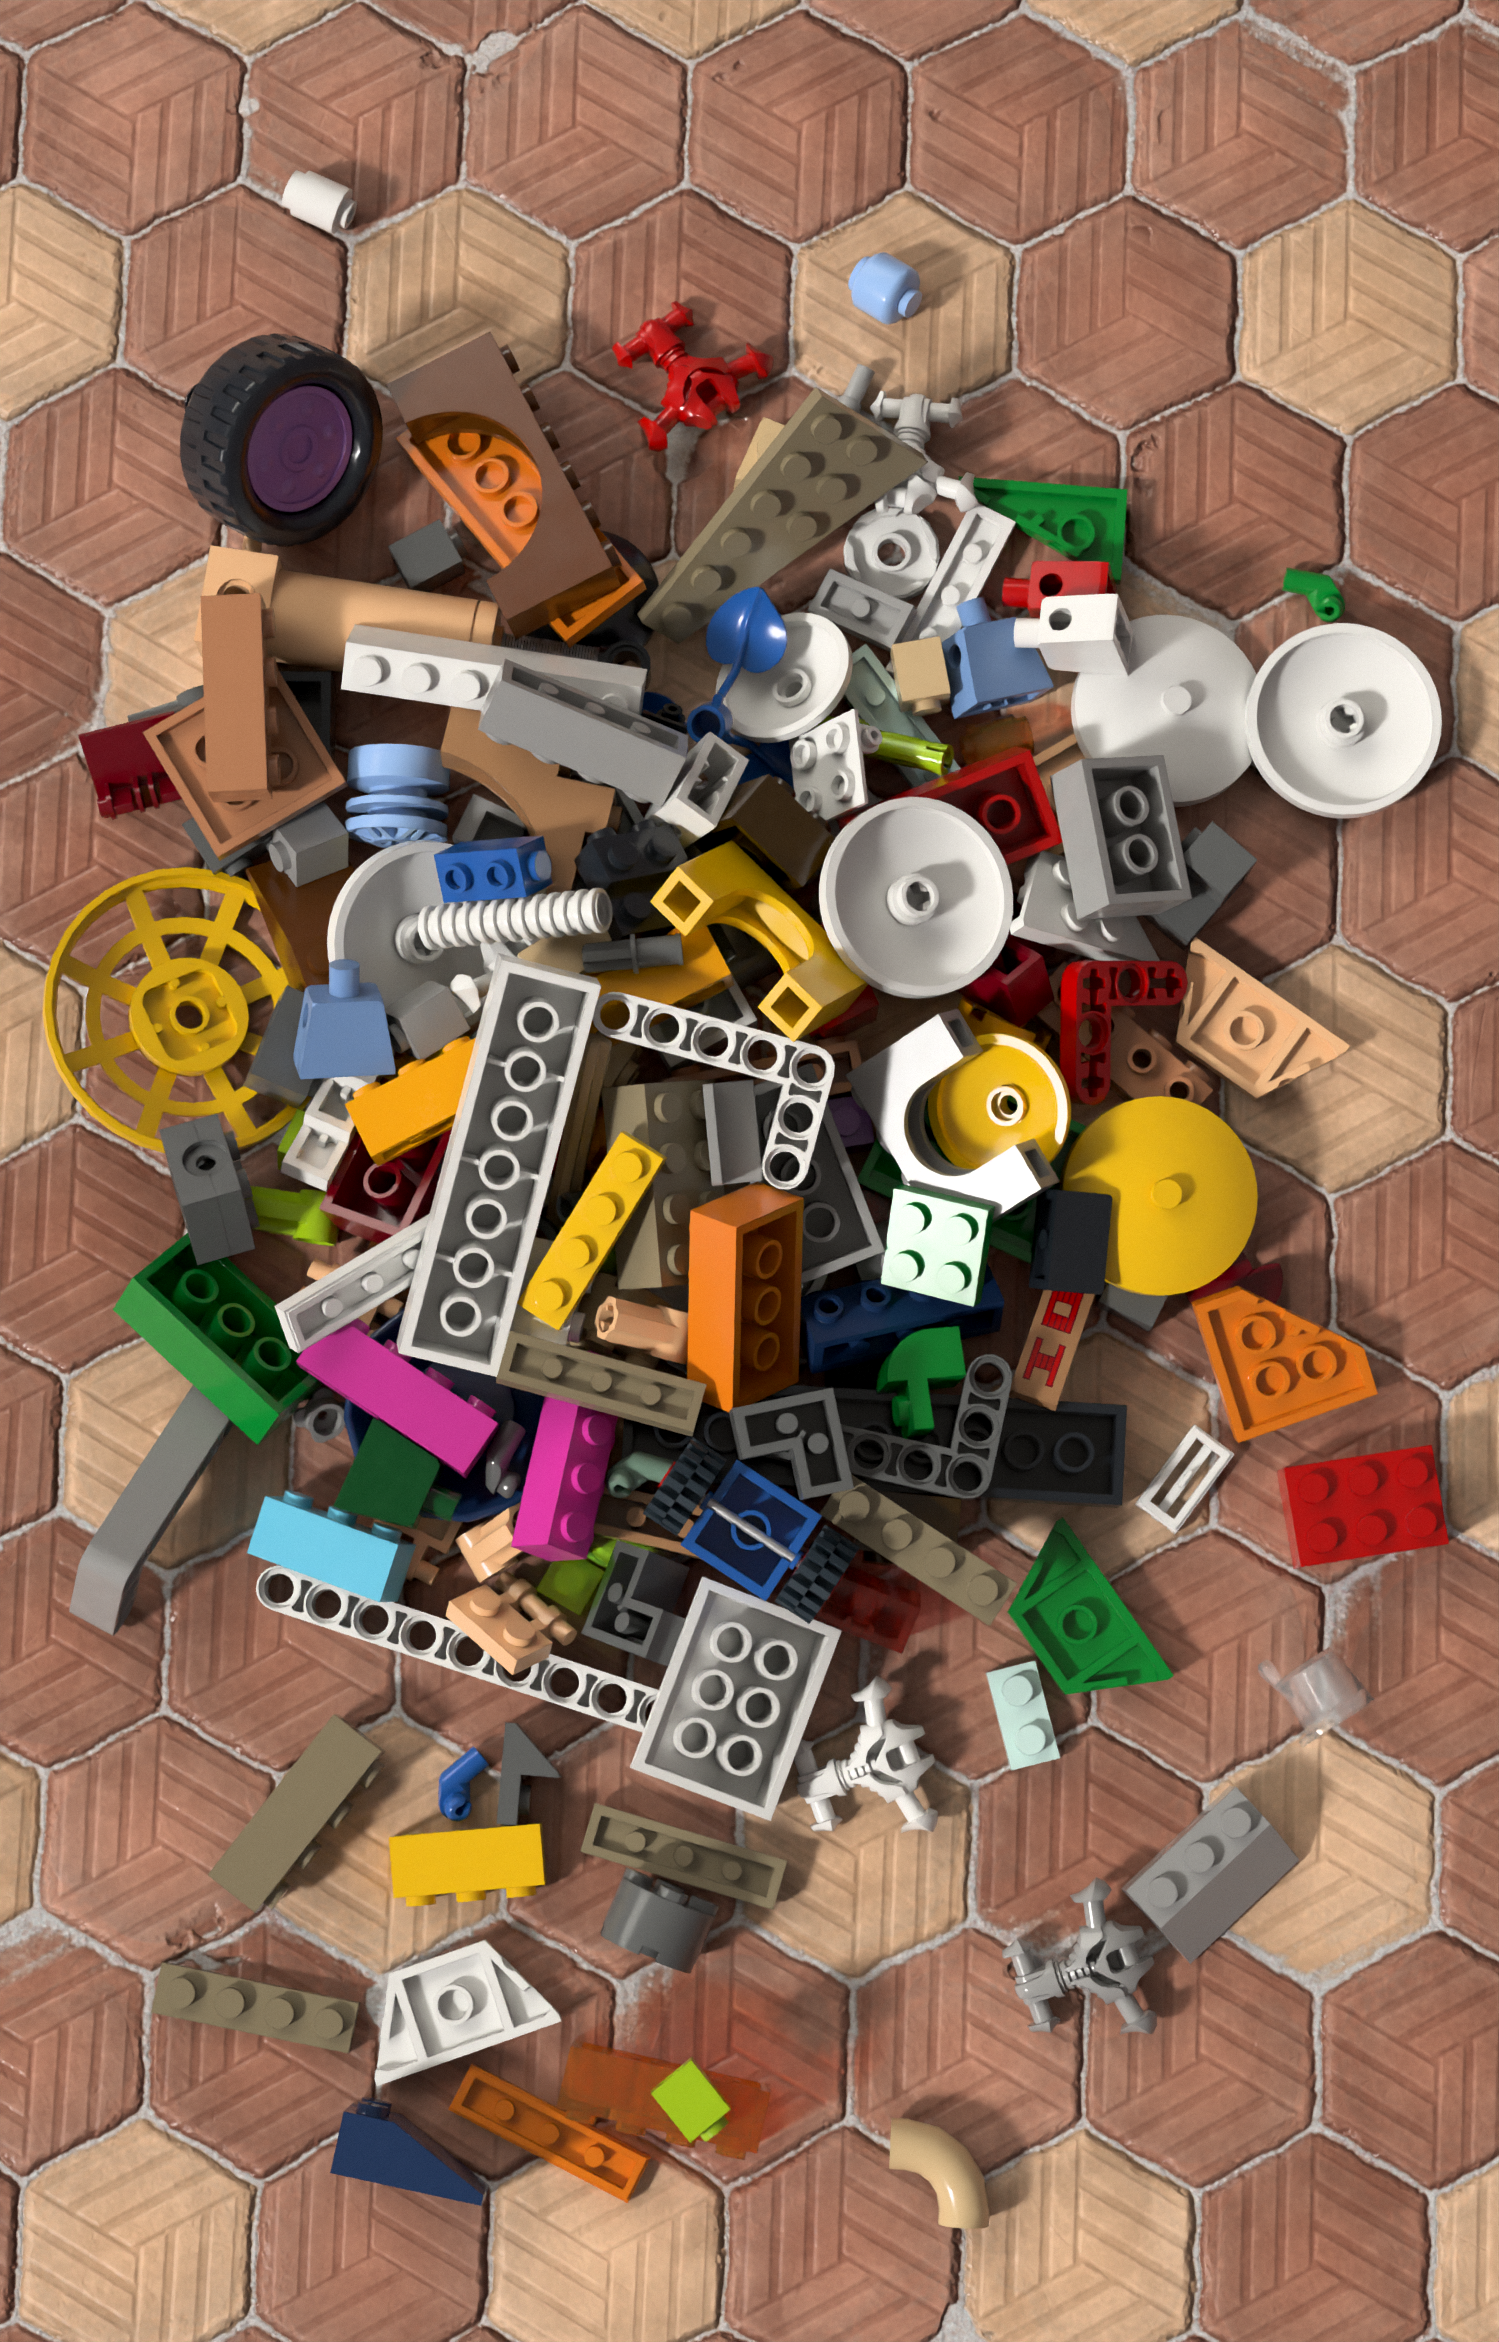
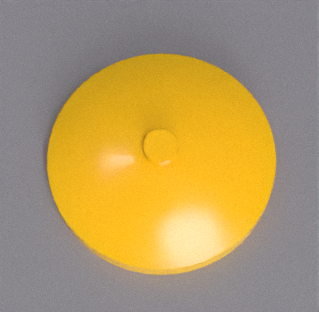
M1154 1096L1134 1099L1119 1104L1099 1115L1086 1126L1071 1146L1065 1159L1059 1182V1190L1111 1195L1112 1209L1105 1281L1117 1288L1140 1295L1168 1296L1185 1293L1202 1287L1216 1279L1233 1264L1244 1249L1251 1235L1257 1213L1258 1192L1255 1171L1251 1159L1238 1136L1221 1118L1210 1110L1193 1102L1175 1097Z

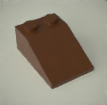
M349 859L347 868L299 887L294 885L285 871L279 872L272 861L246 869V874L289 986L303 993L306 987L310 985L329 984L328 926L336 899L346 881L355 871Z

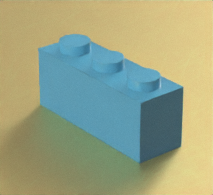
M285 1490L284 1496H265L249 1544L248 1554L377 1602H398L416 1544L400 1539L402 1530L378 1522H374L372 1528L356 1523L358 1517L356 1514L344 1512L334 1506H329L328 1512L312 1507L314 1498L291 1490Z

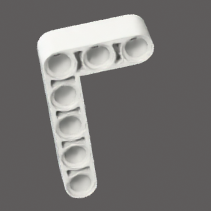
M609 992L603 994L597 1000L593 1016L594 1025L602 1034L610 1038L782 1084L761 1168L764 1178L770 1185L778 1189L788 1190L797 1187L804 1180L808 1172L834 1077L835 1065L832 1056L825 1049L798 1040L793 1042L787 1037L622 992ZM613 1000L625 1003L630 1011L628 1023L618 1030L605 1027L600 1018L603 1006ZM669 1014L678 1021L679 1033L673 1041L660 1043L652 1038L649 1027L652 1019L657 1015ZM709 1027H717L723 1030L728 1038V1046L725 1052L716 1057L704 1054L698 1044L701 1032ZM759 1040L770 1042L777 1052V1059L774 1065L766 1070L754 1068L749 1063L747 1057L750 1045ZM806 1054H816L825 1063V1074L816 1083H807L798 1076L797 1063ZM796 1102L807 1105L812 1113L810 1126L802 1132L789 1130L783 1120L786 1108ZM790 1152L797 1158L799 1170L791 1180L779 1181L771 1174L770 1162L777 1153Z

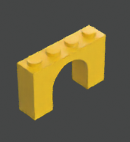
M732 840L679 865L650 901L685 937L709 924L722 923L736 927L759 941L777 960L784 975L760 1003L758 1008L793 1042L843 1014L868 985L866 981L852 972L841 960L833 948L826 931Z

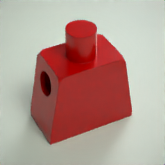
M1035 561L1032 562L1030 579L1004 578L1002 605L1003 607L1028 608L1031 618L1040 619L1041 603L1046 597L1056 593L1058 594L1055 596L1116 594L1117 586L1109 562Z

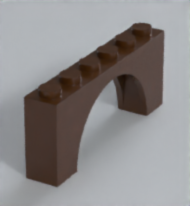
M488 332L386 385L416 444L437 436L452 433L487 435L512 445L528 457L538 469L542 485V504L532 536L523 550L508 566L486 580L517 640L621 587L614 569L622 566L610 540L607 539L600 543L594 529L600 527L601 523L590 501L587 499L579 503L573 490L581 487L569 461L567 460L561 464L557 461L553 451L561 447L548 421L541 425L538 424L533 413L538 411L540 406L529 384L525 383L518 386L513 374L519 372L520 368L508 344L499 348L491 332Z

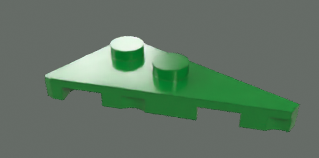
M959 476L958 480L961 481L963 476ZM974 477V494L979 504L1015 521V528L1072 561L1109 562L1115 583L1120 585L1128 489Z

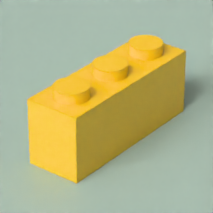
M542 1823L389 1837L393 1898L405 1897L406 1907L436 1904V1894L456 1893V1902L486 1900V1890L506 1888V1898L537 1895L536 1886L547 1883Z

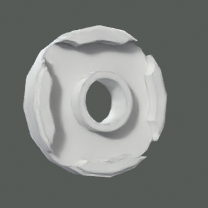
M890 506L887 513L878 512L874 509L862 515L849 531L843 549L845 571L849 577L905 602L922 594L928 587L937 570L940 559L938 538L929 522L921 516L905 515L904 508ZM887 543L898 544L905 552V559L896 566H888L880 561L877 554L878 550Z

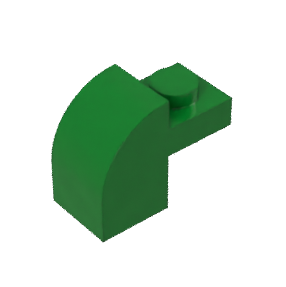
M959 1326L924 1329L912 1333L898 1344L880 1368L877 1378V1394L897 1392V1396H894L892 1400V1415L895 1425L902 1427V1434L905 1439H924L934 1428L929 1389L955 1387L966 1376Z

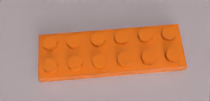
M409 429L396 437L400 448L501 568L504 569L526 546L540 515L542 504L541 477L538 469L521 451L500 439L476 433L441 435L416 444ZM599 528L594 529L600 543L607 540ZM615 547L614 549L622 566L614 569L621 587L548 623L569 648L647 589L641 577Z

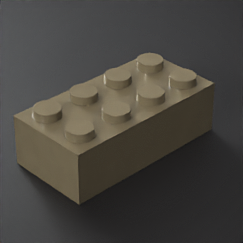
M715 1079L602 1088L607 1154L620 1132L626 1131L667 1157L661 1170L615 1243L619 1290L689 1284L690 1210L725 1195L724 1184L712 1186L702 1084L715 1083Z

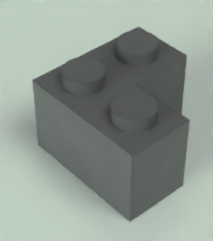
M1213 821L1203 832L1195 827L1181 842L1192 899L1161 914L1142 915L1183 951L1247 879L1257 862L1253 855Z
M833 1388L729 1410L739 1461L789 1451L799 1501L854 1489Z
M617 1540L581 1634L668 1667L686 1620L673 1614L690 1568L651 1551Z

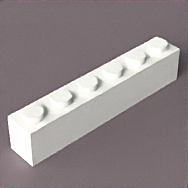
M355 624L345 645L341 689L481 711L504 659H508L641 716L647 669Z

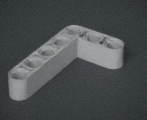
M194 1385L90 1541L78 1566L69 1612L112 1636L119 1631L131 1611L136 1598L143 1565L234 1425Z

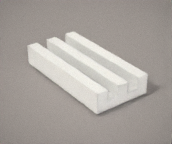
M1194 1424L1135 1505L1150 1514L1157 1522L1166 1526L1173 1534H1176L1234 1456V1453ZM1196 1439L1204 1445L1157 1507L1150 1502L1194 1441ZM1211 1451H1214L1219 1455V1458L1173 1519L1166 1512Z

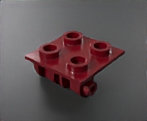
M174 711L78 735L98 796L97 804L102 818L111 817L112 820L118 819L117 815L140 810L143 813L146 812L148 807L154 806L155 809H159L160 804L182 799L143 734L144 731L175 714Z

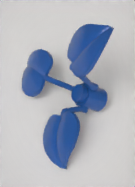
M758 586L745 589L733 595L712 617L706 633L708 654L718 663L733 665L717 694L713 696L712 701L695 708L688 716L687 722L684 725H687L690 737L697 743L708 732H712L726 744H734L752 752L745 756L749 761L737 785L770 774L772 777L783 779L794 789L789 740L760 743L758 746L751 740L733 735L730 732L733 726V717L728 707L723 704L724 698L737 679L741 667L751 673L768 671L780 662L787 648L788 638L784 620L766 591ZM644 692L642 711L646 710L656 714L660 709H663L665 704L674 703V701L658 692Z

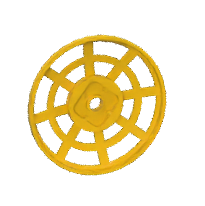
M190 867L158 869L130 877L105 890L82 909L66 929L51 958L44 984L42 1014L46 1041L55 1067L71 1094L92 1117L113 1133L141 1147L165 1153L162 1139L155 1138L163 1113L182 1117H203L223 1113L237 1136L235 1139L238 1149L241 1150L254 1146L278 1133L292 1121L297 1111L296 1108L288 1105L269 1122L255 1128L242 1104L252 1099L259 1092L244 1086L234 1092L222 1069V1066L231 1060L237 1050L256 1055L263 1038L247 1032L249 1022L247 1005L270 995L273 1008H275L278 998L286 986H289L283 967L276 970L271 960L256 944L243 934L233 930L243 902L261 912L250 882L243 878L230 877L229 874L223 872L214 875L209 869ZM186 887L211 890L225 895L214 922L191 917L165 918L154 921L144 893L158 889ZM124 901L126 902L136 929L126 934L110 948L100 961L97 969L70 956L77 941L93 922L112 907ZM185 933L202 935L208 938L200 959L177 958L171 960L161 936ZM142 944L152 970L144 976L137 988L111 977L112 970L120 960L135 947ZM226 945L234 948L247 958L261 977L239 986L230 974L218 966ZM62 975L89 988L86 997L85 1021L91 1046L65 1054L60 1041L57 1021L58 988ZM102 995L129 1007L128 1022L130 1032L105 1041L100 1020ZM185 1005L194 1007L201 1015V1025L193 1029L181 1026L175 1016L176 1009ZM139 1050L150 1063L158 1068L150 1091L141 1088L120 1069L114 1059ZM100 1064L105 1074L121 1091L134 1101L144 1105L136 1130L121 1123L101 1108L82 1087L74 1073ZM177 1075L188 1077L203 1075L215 1100L189 1103L173 1101L168 1098ZM307 1096L298 1109L303 1110L312 1097Z

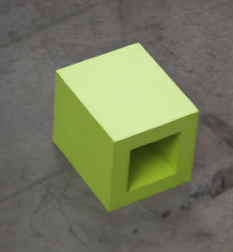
M693 2057L689 2058L651 2091L652 2096L690 2143L699 2135L707 2142L729 2123L724 2114L731 2110V2105Z

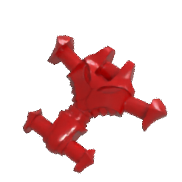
M678 301L671 303L673 311L663 318L649 319L643 322L639 327L640 330L636 332V337L624 346L616 342L612 347L620 367L633 369V362L647 353L652 358L654 366L657 369H664L668 374L667 390L660 403L665 409L654 421L643 417L637 422L647 437L649 451L660 452L668 449L667 434L678 422L686 427H698L706 430L717 426L718 421L715 416L724 410L729 413H735L740 408V401L737 395L738 379L755 373L758 379H765L773 369L774 358L772 355L759 351L749 342L746 343V355L729 363H726L723 357L697 358L689 356L685 352L686 344L675 336L674 333L684 326L695 325L693 310L684 307Z

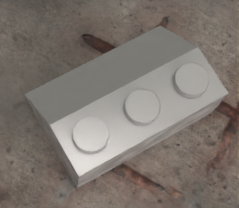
M1229 1786L1130 1879L1121 1890L1191 1964L1287 1873L1299 1859L1274 1827L1235 1786Z

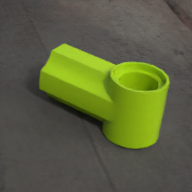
M250 1186L253 1195L251 1198L260 1227L251 1230L293 1236L292 1239L310 1244L336 1246L339 1228L319 1210L327 1192L302 1189L300 1193Z

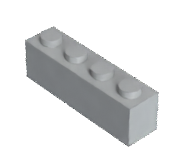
M504 659L481 709L478 730L486 733L494 742L502 745H516L532 752L538 760L551 765L559 763L577 771L581 777L589 782L596 784L606 783L623 790L631 799L641 803L652 802L662 807L687 758L688 735L508 659Z

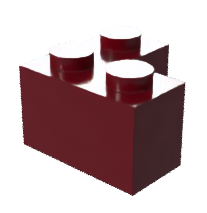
M1013 892L1012 921L1020 916L1022 905L1017 902L1018 894ZM1009 930L1005 944L992 965L973 982L955 991L1020 1028L1055 999L1044 960L1056 951L1055 947L1011 935Z

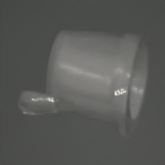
M1331 1646L1283 1678L1268 1659L1261 1662L1257 1667L1262 1678L1285 1697L1305 1732V1736L1299 1741L1302 1748L1317 1740L1375 1700Z

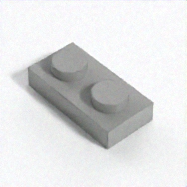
M831 568L808 608L809 613L827 618L840 630L891 652L892 644L902 642L917 614L914 605Z

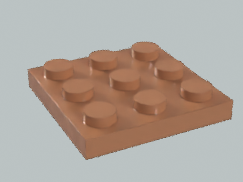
M278 668L277 687H269V706H277L279 716V735L271 736V755H279L281 783L272 785L273 800L213 802L207 793L204 697L143 732L219 861L347 787L346 781Z

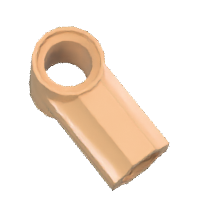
M608 1296L606 1301L598 1307L594 1322L597 1327L598 1338L627 1347L643 1349L642 1353L681 1364H686L688 1312L659 1304L651 1307Z
M521 1502L509 1507L497 1515L496 1518H491L455 1539L479 1583L491 1579L518 1562L516 1557L524 1552L511 1547Z

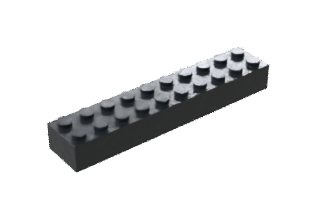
M791 1385L756 1403L832 1387ZM833 1388L840 1424L903 1438L902 1427L895 1425L892 1415V1400L894 1396H897V1392L877 1394V1390ZM929 1393L934 1428L924 1439L914 1441L949 1448L961 1395ZM1008 1398L990 1484L985 1492L973 1500L1107 1508L1122 1506L1127 1405L1059 1401L1056 1411L1017 1398ZM701 1403L692 1437L624 1418L622 1459L632 1452L642 1451L677 1462L694 1437L728 1459L712 1484H721L735 1461L739 1460L729 1412L707 1403ZM973 1414L966 1418L964 1431L971 1440L984 1441L990 1437L991 1424L985 1416ZM863 1442L855 1448L854 1458L860 1467L873 1469L881 1464L883 1453L877 1444ZM914 1452L905 1458L904 1470L910 1478L923 1480L930 1475L932 1464L925 1454ZM763 1456L740 1461L779 1488L797 1489L792 1463ZM963 1463L955 1468L953 1479L959 1489L972 1491L979 1487L981 1474L974 1465ZM858 1478L878 1491L943 1497Z

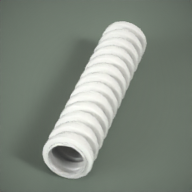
M593 888L590 891L587 889H579L577 892L564 891L562 894L559 892H551L548 895L541 893L536 894L534 897L530 895L528 897L508 898L506 900L454 902L451 905L439 904L437 907L435 905H426L419 914L418 932L424 946L430 950H437L440 947L452 948L454 945L456 947H465L468 944L477 946L481 943H506L509 940L514 942L521 941L522 939L534 940L537 937L547 939L551 936L563 937L565 934L567 936H576L579 933L584 935L591 934L592 932L605 933L612 921V905L603 888Z

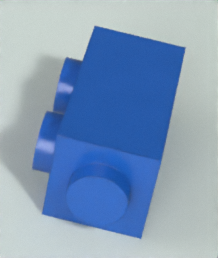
M543 835L460 842L434 854L444 903L528 897L553 884L551 876L552 863L546 851Z

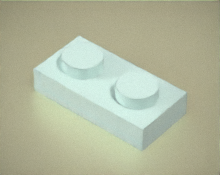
M1031 1661L986 1673L1010 1770L1059 1759L1060 1755L1036 1662Z

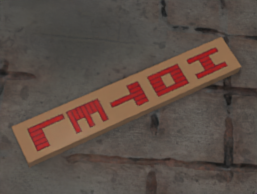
M1043 1290L1012 1380L1009 1396L1056 1411L1095 1294Z

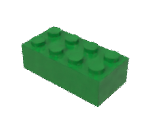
M188 1233L136 1274L113 1308L128 1325L257 1445L286 1421L297 1408L304 1405L312 1397L315 1389L323 1385L321 1381L301 1369L297 1364L296 1360L302 1352L297 1353L289 1348L275 1309L277 1304L227 1257L197 1265Z

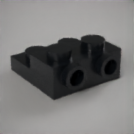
M650 819L637 823L624 834L617 835L613 827H607L590 835L587 839L588 844L575 858L574 862L587 889L590 891L593 888H603L611 901L613 915L607 931L612 941L630 939V934H635L636 938L665 936L676 927L650 902L679 865L689 861L672 824L657 827L655 821Z

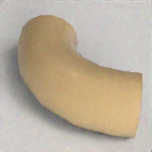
M891 2118L889 2169L918 2173L930 2182L937 2194L939 2225L964 2229L988 2227L989 2205L985 2179L967 2147L940 2127L910 2119Z

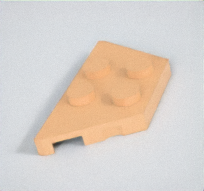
M1197 937L1189 945L1185 970L1188 985L1187 991L1180 1003L1174 1045L1252 1100L1256 1101L1342 1056L1350 1047L1349 1044Z

